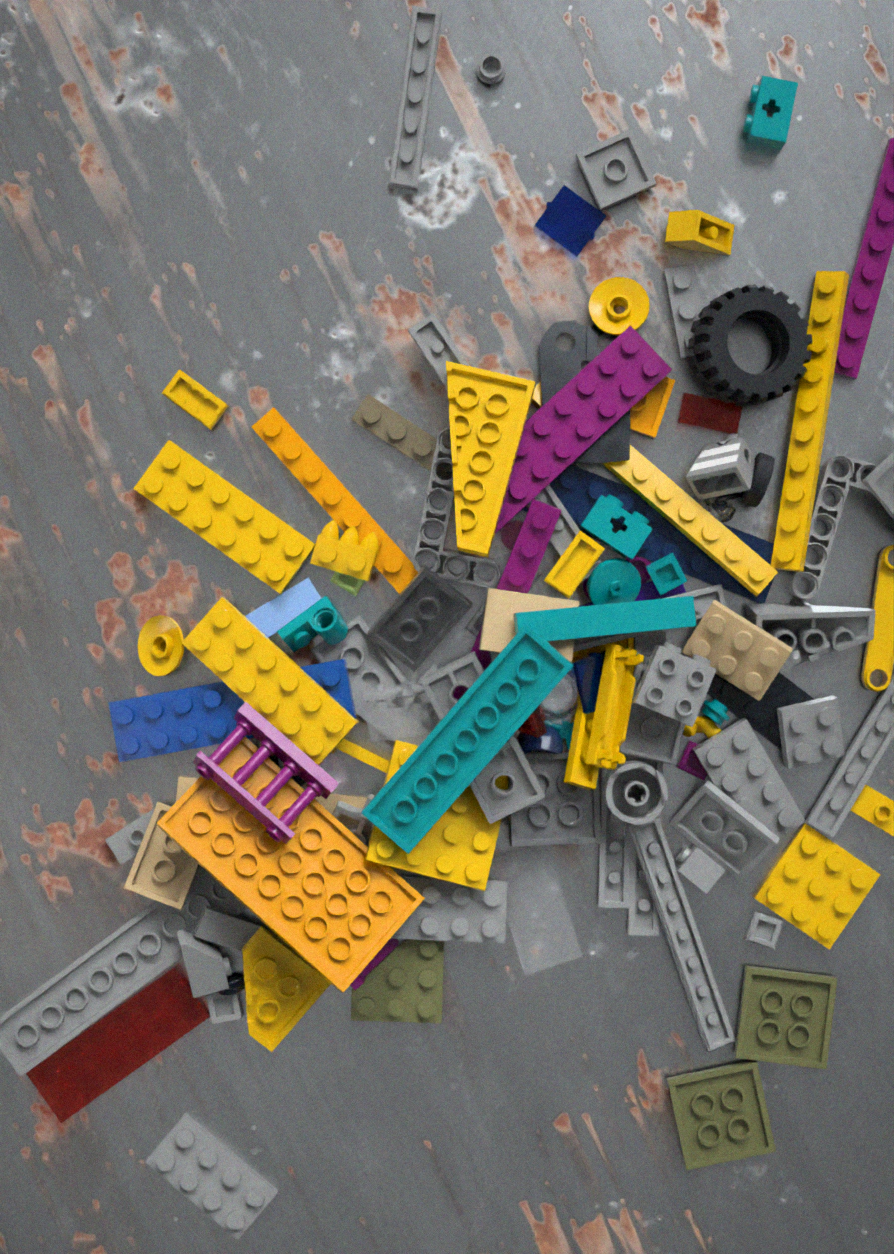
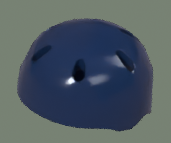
M531 725L521 730L517 736L524 754L529 752L563 753L561 735L553 727Z

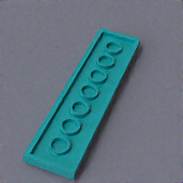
M525 624L363 809L361 814L409 854L574 665L530 626Z

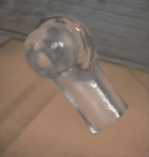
M697 496L693 498L720 522L730 521L736 513V507L731 502L726 501L724 504L711 503L708 498L698 500Z

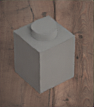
M694 844L690 848L684 847L675 859L678 862L676 864L677 870L706 894L726 871Z

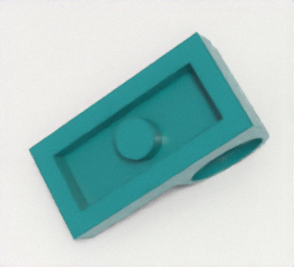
M325 595L277 632L290 649L295 652L299 648L308 645L317 635L327 644H338L346 638L348 626L338 609Z

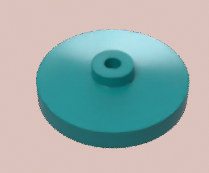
M613 558L600 563L592 571L587 582V593L594 605L633 602L641 588V577L638 570L629 561L621 558Z

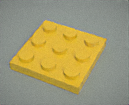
M803 823L752 897L830 950L881 874L808 824Z

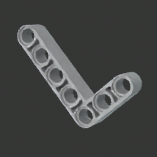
M447 427L439 433L413 556V565L419 572L423 568L419 562V556L424 552H429L436 559L435 565L430 567V569L442 579L480 587H491L500 578V567L494 559L444 548L454 500V492L452 491L453 476L449 479L441 478L437 474V466L442 462H448L452 465L451 449L446 448L443 444L444 435L450 432V427ZM441 492L447 496L448 504L444 508L437 509L432 505L431 496L434 493ZM430 522H435L440 525L442 534L437 538H430L425 533V526ZM454 558L461 559L466 565L465 570L460 574L452 573L449 570L448 563ZM482 565H491L495 569V575L492 579L484 580L479 576L478 569Z
M846 455L831 457L822 465L817 481L807 550L814 549L818 553L819 558L815 565L809 564L805 559L804 572L791 571L787 589L792 597L805 600L813 598L818 593L848 491L853 490L875 497L867 486L861 482L860 476L863 470L871 473L878 465ZM833 462H838L843 466L844 474L841 478L833 475L831 471ZM825 491H830L835 495L836 500L832 507L825 505L822 498ZM817 520H822L826 523L827 532L824 536L818 535L814 530V524ZM801 577L807 579L810 583V589L806 594H802L797 590V582Z

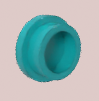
M716 699L711 703L707 700L704 701L703 704L705 706L701 710L703 714L710 717L720 726L724 721L728 722L730 717L726 715L729 710L726 706Z

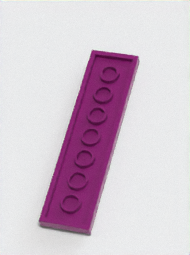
M631 325L526 421L495 534L672 371L668 364Z

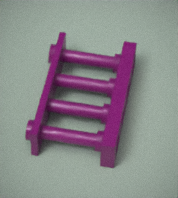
M245 702L233 718L237 721V727L209 757L200 750L193 761L196 765L195 770L204 779L209 780L211 778L267 827L266 832L272 839L277 842L283 841L287 844L295 835L289 829V826L316 796H322L327 799L339 783ZM252 734L260 741V748L231 778L218 765L246 735L250 736ZM269 755H276L284 762V768L255 799L242 785ZM298 775L307 783V788L282 817L278 819L265 806L292 776Z

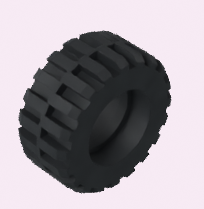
M756 284L746 285L742 288L737 287L710 301V304L704 307L698 314L700 319L693 322L690 331L695 335L688 339V349L694 350V355L689 357L691 366L696 365L699 372L695 374L699 382L705 381L708 384L705 390L711 395L718 393L720 401L727 404L734 402L736 406L762 404L783 396V393L791 391L797 385L796 380L803 378L807 369L803 364L810 362L812 355L811 351H807V346L812 344V334L807 335L805 330L809 323L806 317L801 319L798 312L801 308L796 302L789 304L787 302L789 296L782 291L773 294V287L764 285L758 288ZM738 319H750L758 323L768 334L772 349L771 359L767 368L762 373L750 374L739 368L731 358L728 350V334L732 324Z

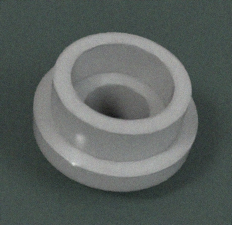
M496 53L484 54L477 62V75L484 83L496 84L506 74V62ZM494 65L497 71L489 74L486 71V67Z

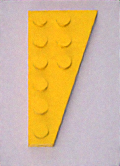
M446 361L458 551L488 558L536 383L532 380Z

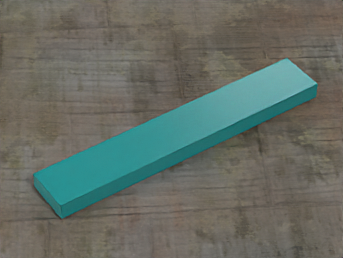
M693 596L513 613L515 634L527 624L546 641L696 626Z

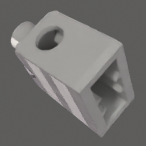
M732 433L724 441L704 446L685 478L698 500L750 490L755 458L745 440L740 435Z

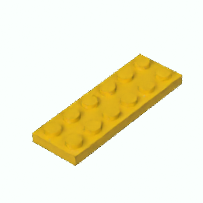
M170 440L167 441L133 488L279 594L284 592L314 550L315 544Z
M221 597L181 642L244 702L253 707L318 765L325 760L359 722L225 597Z

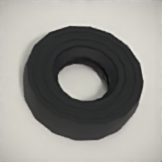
M760 452L756 455L751 488L741 493V502L743 504L756 508L762 501L773 473L774 457Z

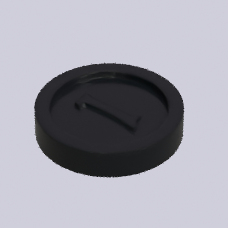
M234 972L231 976H227L229 989L218 991V993L221 995H233L244 989V975Z

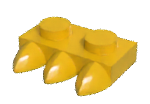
M332 520L318 534L310 564L369 581L378 553L377 537L372 532L362 540L359 546L357 530L352 526L343 533L339 540L338 526Z

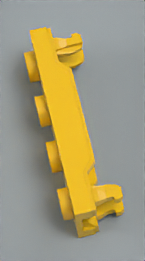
M607 643L585 764L608 770L616 769L617 763L625 764L626 757L619 750L626 739L636 682L633 671L634 666L641 664L644 656L637 654V651L634 649L623 648L614 643Z

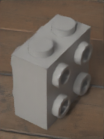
M665 642L664 647L656 645L632 702L693 727L717 669L710 667L711 661L694 654L691 659L682 655V648Z

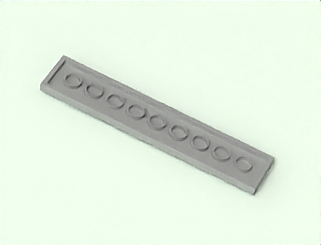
M200 867L182 910L159 901L153 902L1 1015V1052L18 1075L22 1077L182 958L183 955L177 931L184 930L194 935L205 905L237 916L248 908L203 867Z

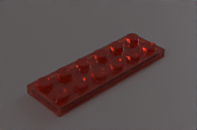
M176 965L44 1059L26 1074L62 1123L210 1017L209 1010L200 997L193 998L190 983Z

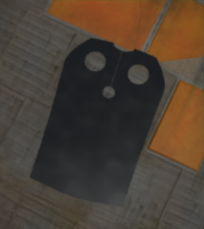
M576 320L554 322L544 334L539 344L542 406L582 370L581 363L583 361L591 362L602 352L598 347L597 341L602 334L606 333L595 324L583 326L577 323ZM561 333H570L575 338V346L570 351H562L557 347L556 338ZM630 410L573 463L592 464L630 460Z

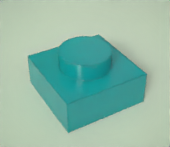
M673 553L646 566L660 595L688 581Z

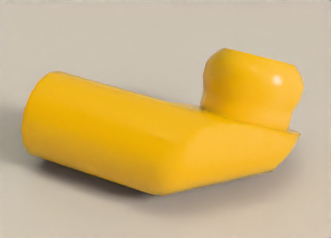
M697 716L693 727L685 725L683 735L691 737L696 733H704L709 739L721 732V729L710 717Z

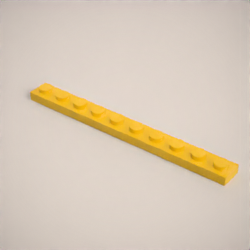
M816 271L809 326L807 328V335L812 334V344L807 346V351H811L812 355L810 362L803 364L807 371L803 378L799 380L771 566L775 570L804 572L849 274L846 271Z
M541 381L535 387L531 401L538 409L542 407ZM631 445L630 460L602 463L756 597L778 573L777 570Z

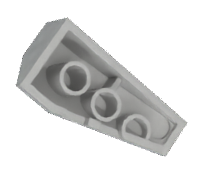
M783 603L746 604L745 619L793 648V651L779 671L784 672L793 669L792 666L805 661L812 662L820 659L819 656L836 650L840 652L873 640L876 610L871 608Z

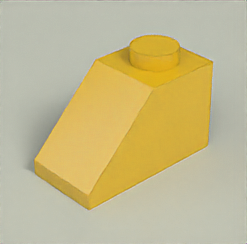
M700 210L669 212L665 242L685 250L731 255L735 225Z

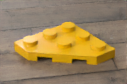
M261 926L242 948L247 1030L252 1038L272 1052L331 983L299 954Z

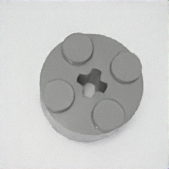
M631 760L625 761L623 765L618 764L616 769L611 770L606 775L603 784V797L608 809L618 819L629 824L642 825L653 821L659 816L667 802L668 788L663 776L655 768L647 763ZM633 785L642 789V792L638 793V799L636 800L632 796H628V792L632 791L631 786Z

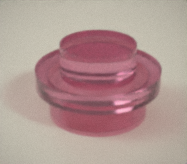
M510 521L502 529L501 540L510 550L514 547L523 525L522 521Z

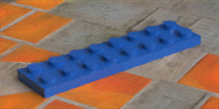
M346 659L300 667L357 719ZM223 681L110 702L108 704L119 762L221 744L237 727V721L233 718L245 702ZM252 734L250 736H245L248 739L255 738Z

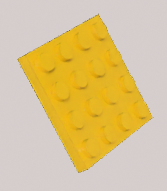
M399 740L394 741L384 785L417 749V745ZM499 776L495 780V785L499 789H508V776ZM469 785L409 854L378 827L373 825L365 861L485 891L502 819L491 824L489 823Z

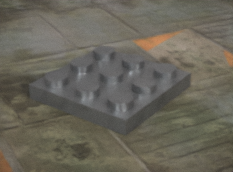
M569 753L525 754L546 797L508 815L509 846L601 844L599 772L596 789L587 790L564 783ZM508 776L509 788L512 785L513 780Z

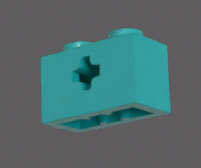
M762 75L758 84L752 85L749 96V103H753L752 114L746 115L743 132L747 133L746 143L777 150L783 148L787 141L798 87L797 82ZM765 108H771L770 113L773 115L772 117H766L767 111Z
M610 494L607 497L600 495L579 528L627 560H633L653 529L647 525L649 520L636 511L631 515L622 509L624 503ZM620 518L623 520L621 526L625 530H619L614 533L610 520L616 521Z

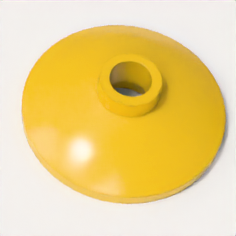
M614 277L603 281L594 289L589 300V313L593 323L600 330L611 335H620L630 325L636 331L646 321L650 309L649 297L645 289L635 280L626 277ZM620 306L625 311L622 314H616L614 309Z
M159 615L150 618L143 625L138 638L140 662L147 672L155 676H166L174 672L179 666L184 653V645L181 643L184 640L182 631L176 621L168 616Z

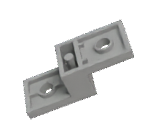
M475 651L420 678V682L440 721L458 702L452 695L454 688L462 685L469 689L485 671ZM516 732L469 784L490 824L546 797L517 740ZM501 775H507L513 780V783L508 789H499L495 785V780Z

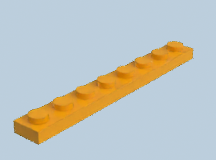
M273 407L252 426V429L344 532L352 526L356 528L359 546L368 534L375 533L378 540V553L374 566L400 594L418 574L413 563Z

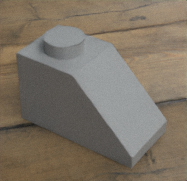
M184 930L177 931L193 998L229 989L227 976H231L232 971L228 957L222 959L219 947Z

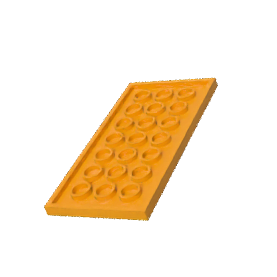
M244 737L218 766L232 778L259 748L247 737ZM268 757L242 787L256 799L282 769ZM202 776L156 823L157 827L341 993H344L425 899L391 867L365 861L368 847L315 799L289 826V829L295 835L287 844L283 841L277 842L272 839L266 832L267 827L211 778L206 780ZM290 778L265 807L280 819L305 790Z

